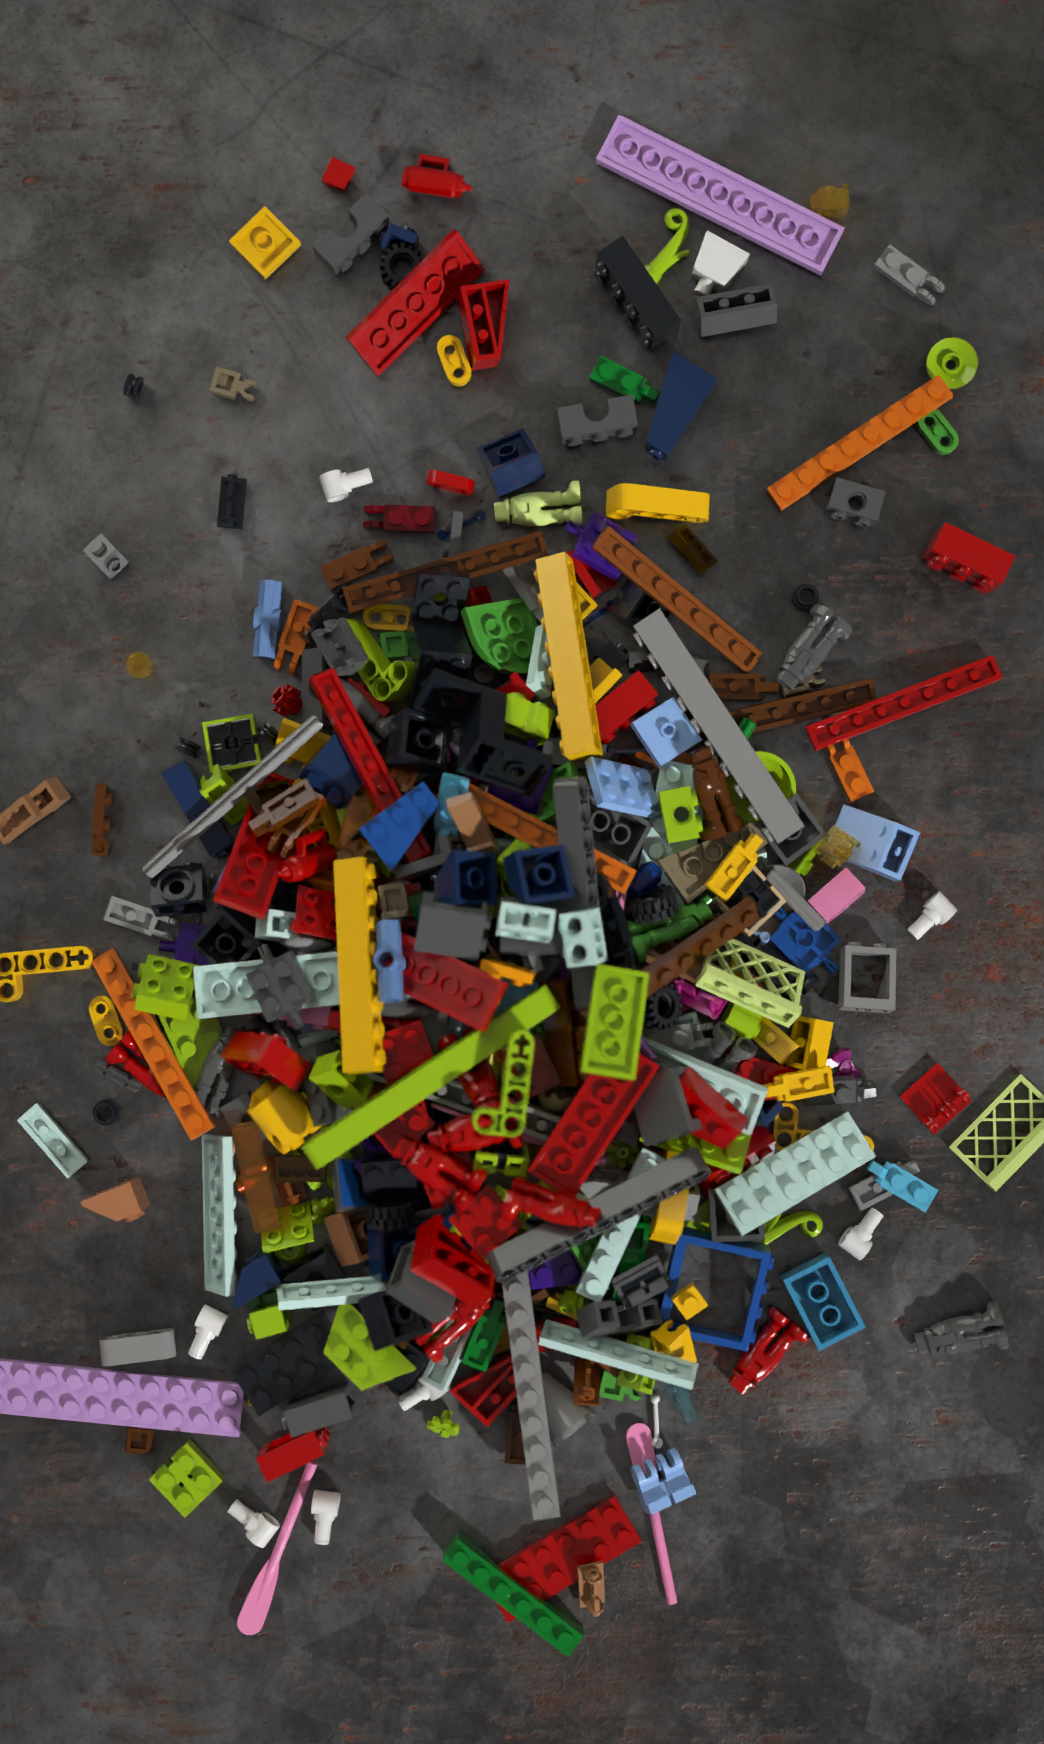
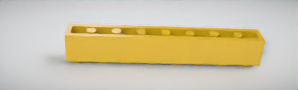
M561 552L536 559L537 569L534 570V576L540 587L538 602L540 607L543 608L544 613L541 623L548 640L545 642V650L551 660V666H549L548 670L555 690L552 691L554 704L558 707L559 715L556 716V724L562 734L560 750L563 756L572 762L588 759L591 756H602L603 752L574 563L568 554Z
M365 857L334 860L343 1073L355 1075L384 1072L383 1065L386 1062V1055L382 1048L384 1026L381 1022L383 1003L379 1002L378 968L374 964V955L377 952L376 922H379L376 916L378 895L374 882L377 870L374 861Z

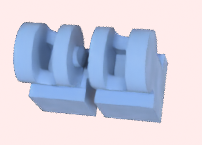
M675 1448L666 1451L669 1464H667L661 1453L655 1456L657 1469L663 1478L660 1481L657 1469L650 1459L643 1461L646 1471L645 1475L638 1464L630 1467L644 1513L652 1515L672 1506V1503H678L697 1494L693 1484L688 1479L682 1459Z

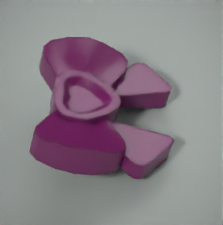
M849 1048L839 1049L831 1057H827L826 1065L831 1066V1068L837 1066L839 1072L834 1076L854 1075L855 1078L861 1076V1072L858 1068L854 1067L851 1061L852 1052Z

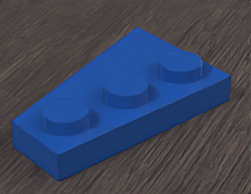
M422 782L359 828V831L390 872L396 867L412 841L435 811L439 801L426 784Z

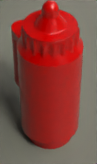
M420 154L417 166L404 167L402 188H408L410 192L446 198H460L463 192L472 190V186L464 182L463 175L448 171L450 158ZM423 165H427V166L439 167V168H444V170L434 169V168H428V167H422V166H423Z
M319 829L296 838V854L287 857L285 861L280 863L279 872L277 873L278 877H282L286 882H298L333 868V861L337 860L336 850L333 845L326 844L325 830ZM316 842L315 847L306 850V845Z

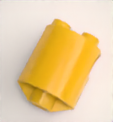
M268 1080L252 1093L249 1109L246 1112L278 1152H281L283 1155L290 1150L294 1151L304 1143L305 1140L303 1138L309 1133L313 1134L321 1127H314L309 1104L298 1091L290 1090L282 1082L276 1085L271 1080Z

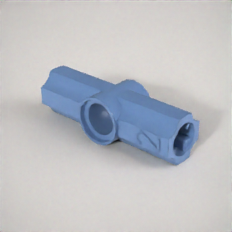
M267 579L260 580L258 606L255 607L253 617V629L255 630L254 658L276 659L278 632L281 631L282 609H280L283 589L282 582Z
M380 920L376 922L377 952L374 955V964L378 968L379 1002L398 1003L404 1001L403 970L406 966V960L402 954L401 921ZM393 956V963L387 967L388 958Z

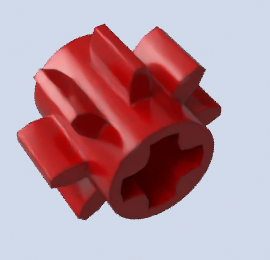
M288 684L285 685V688L282 686L278 687L271 697V702L275 705L272 710L286 718L289 717V714L296 715L302 708V698L299 697L302 692Z

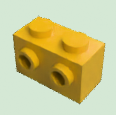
M799 1016L793 1023L791 1038L800 1047L786 1062L785 1066L802 1070L826 1066L834 1022Z

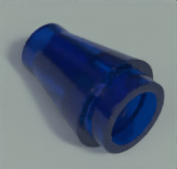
M653 862L641 864L628 886L627 892L632 897L638 898L641 894L659 884L662 877L660 867Z

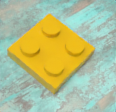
M265 206L229 240V244L265 280L301 246V242Z

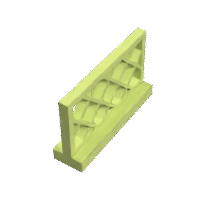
M731 939L724 944L727 951L720 952L719 949H716L704 958L702 970L696 979L695 986L788 1028L801 1015L802 1006L799 1003L805 971L735 939ZM738 953L746 954L750 962L744 963ZM731 955L737 966L730 968L724 957ZM717 960L723 970L710 965L711 961ZM761 963L770 965L773 972L767 974ZM754 966L760 977L753 978L747 968ZM741 971L746 981L736 977L734 972ZM788 973L796 977V982L790 984L784 974ZM777 976L783 987L777 989L770 978ZM763 981L769 991L760 988L757 983ZM787 992L792 1002L782 998L780 993Z
M1022 1074L948 1147L993 1192H996L1044 1143V1118H1033V1103L1044 1104V1095ZM1020 1082L1028 1089L1029 1100H1014L1013 1089ZM1010 1093V1100H1003ZM1032 1093H1033L1039 1100H1032ZM999 1103H1010L1011 1118H996L995 1107ZM1014 1103H1029V1118H1014ZM992 1111V1118H985ZM981 1121H992L993 1137H978V1125ZM996 1121H1011V1137H996ZM1015 1121H1029L1030 1133L1026 1137H1015ZM1033 1121H1040L1036 1125V1127L1033 1128ZM974 1130V1137H967ZM963 1140H974L975 1155H964L957 1146ZM978 1140H993V1155H978ZM997 1140H1011L1012 1151L1008 1155H997ZM1015 1140H1022V1141L1015 1147ZM968 1158H975V1165ZM979 1158H994V1169L988 1176L979 1169ZM997 1158H1004V1159L997 1165Z

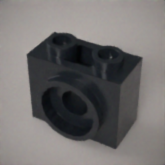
M191 862L180 866L167 865L154 878L150 877L151 907L156 917L207 912V881L202 863Z
M328 1244L305 1255L300 1261L283 1271V1278L286 1284L349 1278ZM312 1272H320L322 1274L318 1280L308 1278ZM321 1307L303 1308V1310L307 1313L310 1310L316 1311Z

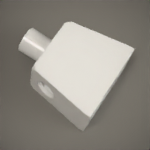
M707 231L691 275L693 279L699 281L694 289V293L700 297L709 295L712 289L719 293L724 292L744 268L750 254Z

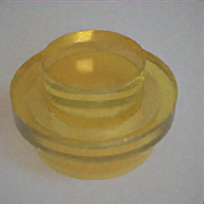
M135 652L128 657L126 668L133 677L143 678L151 672L152 661L145 653Z

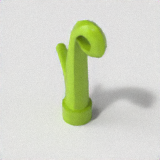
M672 208L665 214L666 225L677 232L650 264L644 266L656 284L669 267L690 254L689 250L678 252L688 235L690 227L687 214L679 208ZM672 217H677L680 223L673 222Z
M812 1211L797 1212L779 1220L782 1214L780 1213L764 1225L765 1240L753 1242L768 1245L799 1224L805 1236L815 1237L821 1232L823 1222L819 1215ZM808 1220L814 1222V1227L811 1230L807 1229Z

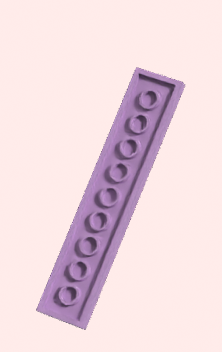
M618 115L596 157L595 163L820 276L845 227L621 115Z
M0 1358V1414L240 1437L245 1394L237 1382Z

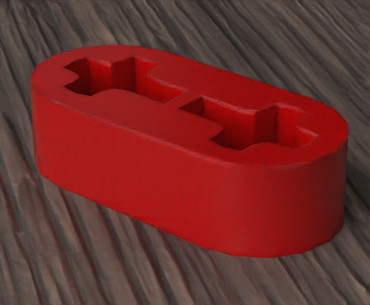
M433 469L428 470L425 481L431 487L468 496L472 495L475 481L472 479Z

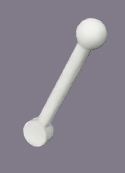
M653 1393L650 1396V1401L653 1403L654 1419L652 1446L661 1448L663 1440L659 1436L658 1417L660 1396L657 1393Z

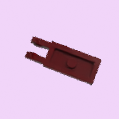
M364 506V513L384 514L383 522L373 520L363 522L364 529L399 533H435V506Z

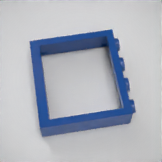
M683 1226L681 1236L672 1247L667 1273L674 1286L662 1292L659 1308L663 1324L670 1318L673 1306L671 1296L676 1293L687 1243L757 1258L760 1261L742 1335L673 1321L674 1325L668 1329L669 1332H673L677 1327L685 1324L689 1327L692 1340L748 1352L749 1344L754 1343L757 1328L754 1327L755 1319H760L762 1313L761 1295H766L768 1289V1279H765L767 1270H772L774 1264V1255H771L770 1246L753 1241L712 1242L710 1232Z

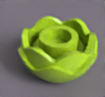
M306 1243L292 1246V1250L284 1248L276 1250L274 1253L281 1262L294 1264L305 1256Z

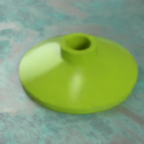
M955 337L945 338L937 342L929 351L926 360L929 377L932 379L939 375L949 389H957L969 383L978 367V358L974 348L967 341ZM949 361L955 364V368L952 370L946 367V363Z

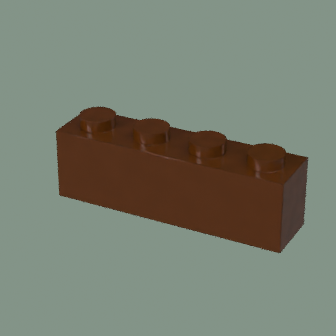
M572 977L538 982V987L543 984L547 985L560 1005L557 1011L542 1020L552 1087L582 1085L589 1073L580 1072L586 1027L581 1014L575 1008Z

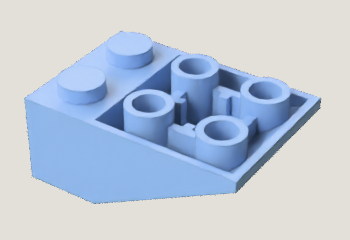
M843 805L824 852L892 881H900L920 832L897 822Z

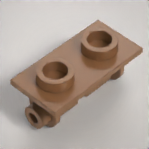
M603 1561L577 1566L579 1607H587L588 1612L594 1617L601 1614L603 1611L602 1603H605Z

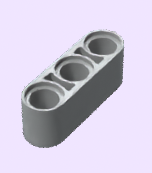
M174 1329L120 1334L99 1339L102 1366L155 1361L177 1356Z

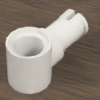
M369 468L348 474L346 472L342 473L341 470H332L319 477L327 502L342 500L348 497V493L352 492L351 489L373 483Z
M938 891L923 905V914L907 931L916 940H919L933 925L937 926L938 924L943 925L958 909Z
M870 1207L859 1225H855L854 1228L850 1226L843 1233L838 1245L859 1261L862 1260L872 1247L873 1242L871 1238L873 1236L871 1234L884 1215Z
M204 1304L194 1325L197 1327L195 1330L196 1336L188 1352L190 1356L202 1359L211 1339L213 1340L215 1336L218 1337L222 1331L228 1315Z
M422 1373L417 1378L416 1386L399 1396L397 1400L401 1408L406 1411L422 1400L431 1399V1401H434L446 1392L421 1380L424 1374Z
M314 1490L311 1514H314V1519L316 1520L314 1543L329 1544L332 1521L338 1516L340 1492Z
M238 1499L235 1500L227 1511L245 1526L247 1538L260 1548H264L280 1527L279 1522L272 1515L264 1511L255 1513Z

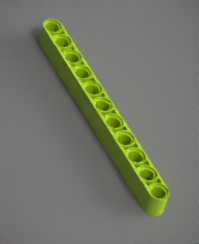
M546 984L539 986L492 1017L485 1033L474 1029L310 1138L301 1146V1149L315 1169L323 1167L505 1046L512 1031L516 1029L529 1030L557 1011L560 1005Z

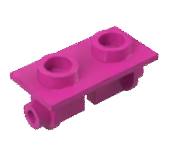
M676 978L673 983L674 987L679 989L677 994L682 996V999L679 1000L680 1003L715 1021L728 1001L713 993H707L683 978Z

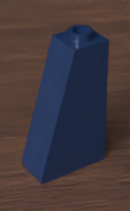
M675 351L671 356L645 444V449L648 450L647 453L656 460L662 459L667 461L717 382L716 377Z
M183 760L161 772L190 823L211 806L200 793V789H202L200 778L193 765ZM222 818L216 821L199 837L209 856L213 858L217 856L221 859L231 854V848L235 843Z

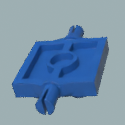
M780 907L774 913L781 923L778 929L770 935V941L796 968L805 971V975L814 966L822 964L830 974H833L839 968L829 955L842 939L826 923L820 930L814 931L796 912L788 914Z

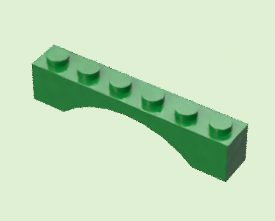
M460 1531L457 1532L443 1551L442 1561L565 1656L569 1657L584 1637L583 1625L563 1610L547 1603L523 1587L500 1568L480 1546Z

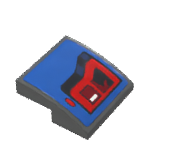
M333 1159L331 1161L336 1212H356V1215H366L365 1205H368V1203L366 1202L363 1190L362 1175L354 1167L357 1159Z

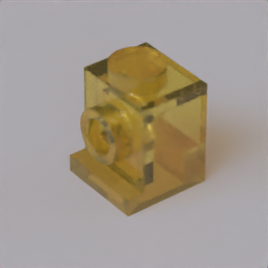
M843 183L841 188L824 186L818 189L817 193L811 194L810 208L815 209V213L825 218H845L849 210L848 183Z
M833 825L816 851L823 856L821 861L834 869L836 865L840 867L843 862L850 858L853 846L859 847L861 843Z

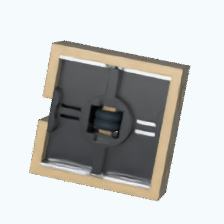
M755 865L726 902L722 901L715 894L711 897L724 913L748 896L755 901L759 920L742 931L744 936L749 937L786 902L785 898L773 885H767L764 882L767 878Z

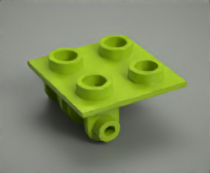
M310 1201L259 1213L263 1253L314 1241V1223H312L311 1218L313 1213H311Z

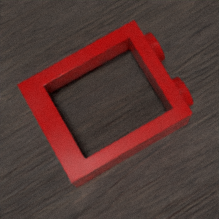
M327 1426L295 1437H291L289 1432L263 1445L256 1457V1461L266 1482L272 1481L325 1455L329 1445L328 1439L331 1438Z

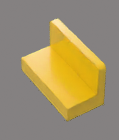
M597 658L590 666L595 705L601 701L623 676L616 668L611 669L601 658Z

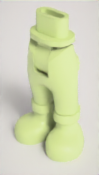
M579 480L572 481L569 484L568 490L563 493L561 491L530 492L511 497L510 500L505 498L504 502H494L496 523L507 522V525L544 526L563 524V521L568 522L571 520L583 527L581 506H576L581 505ZM562 505L574 506L570 509L565 510H542L543 507Z

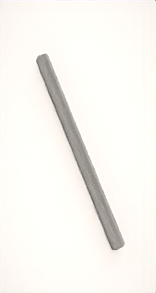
M315 715L308 718L142 867L144 873L148 877L154 878L245 797L244 793L248 788L256 787L323 727L321 720Z

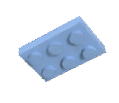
M592 756L584 761L596 807L652 819L661 814L648 769Z

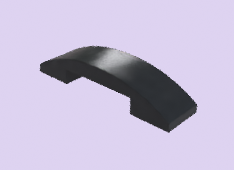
M603 872L597 874L602 928L608 953V961H605L606 965L637 971L633 941L623 909L609 880Z

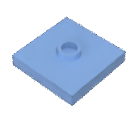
M674 697L630 724L658 768L702 741Z

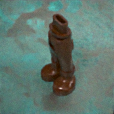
M710 746L692 751L693 763H691V767L694 768L692 770L694 789L698 802L704 812V818L707 821V824L703 826V831L699 832L700 840H714L726 836V832L740 830L744 826L743 819L734 812L736 810L735 804L732 801L725 774L718 764L717 756L712 755ZM715 796H716V799H717V802H718V805H719V810H718V808H717V804H716V801H715Z

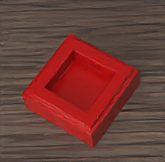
M332 157L322 177V183L346 193L356 169L354 166Z

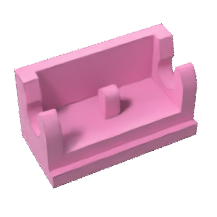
M846 867L807 902L828 925L865 893V887Z

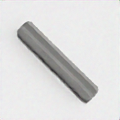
M776 869L770 870L765 875L766 881L776 888L792 909L814 931H818L824 926L825 920Z

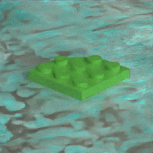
M522 598L465 607L460 611L470 642L475 652L486 664L496 671L509 676L515 671L520 677L528 675L534 635L538 624L533 612H530Z

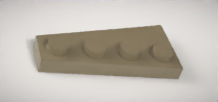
M754 822L745 824L736 832H726L727 835L722 838L706 840L656 861L685 904L708 889L704 884L740 840L745 842L751 834H757L764 841L756 852L768 843Z

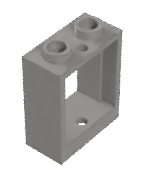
M848 942L847 945L840 949L838 1010L888 1014L895 1011L896 948H888L889 945L884 943L873 944V947L863 946L862 942ZM852 955L886 957L885 999L851 997Z

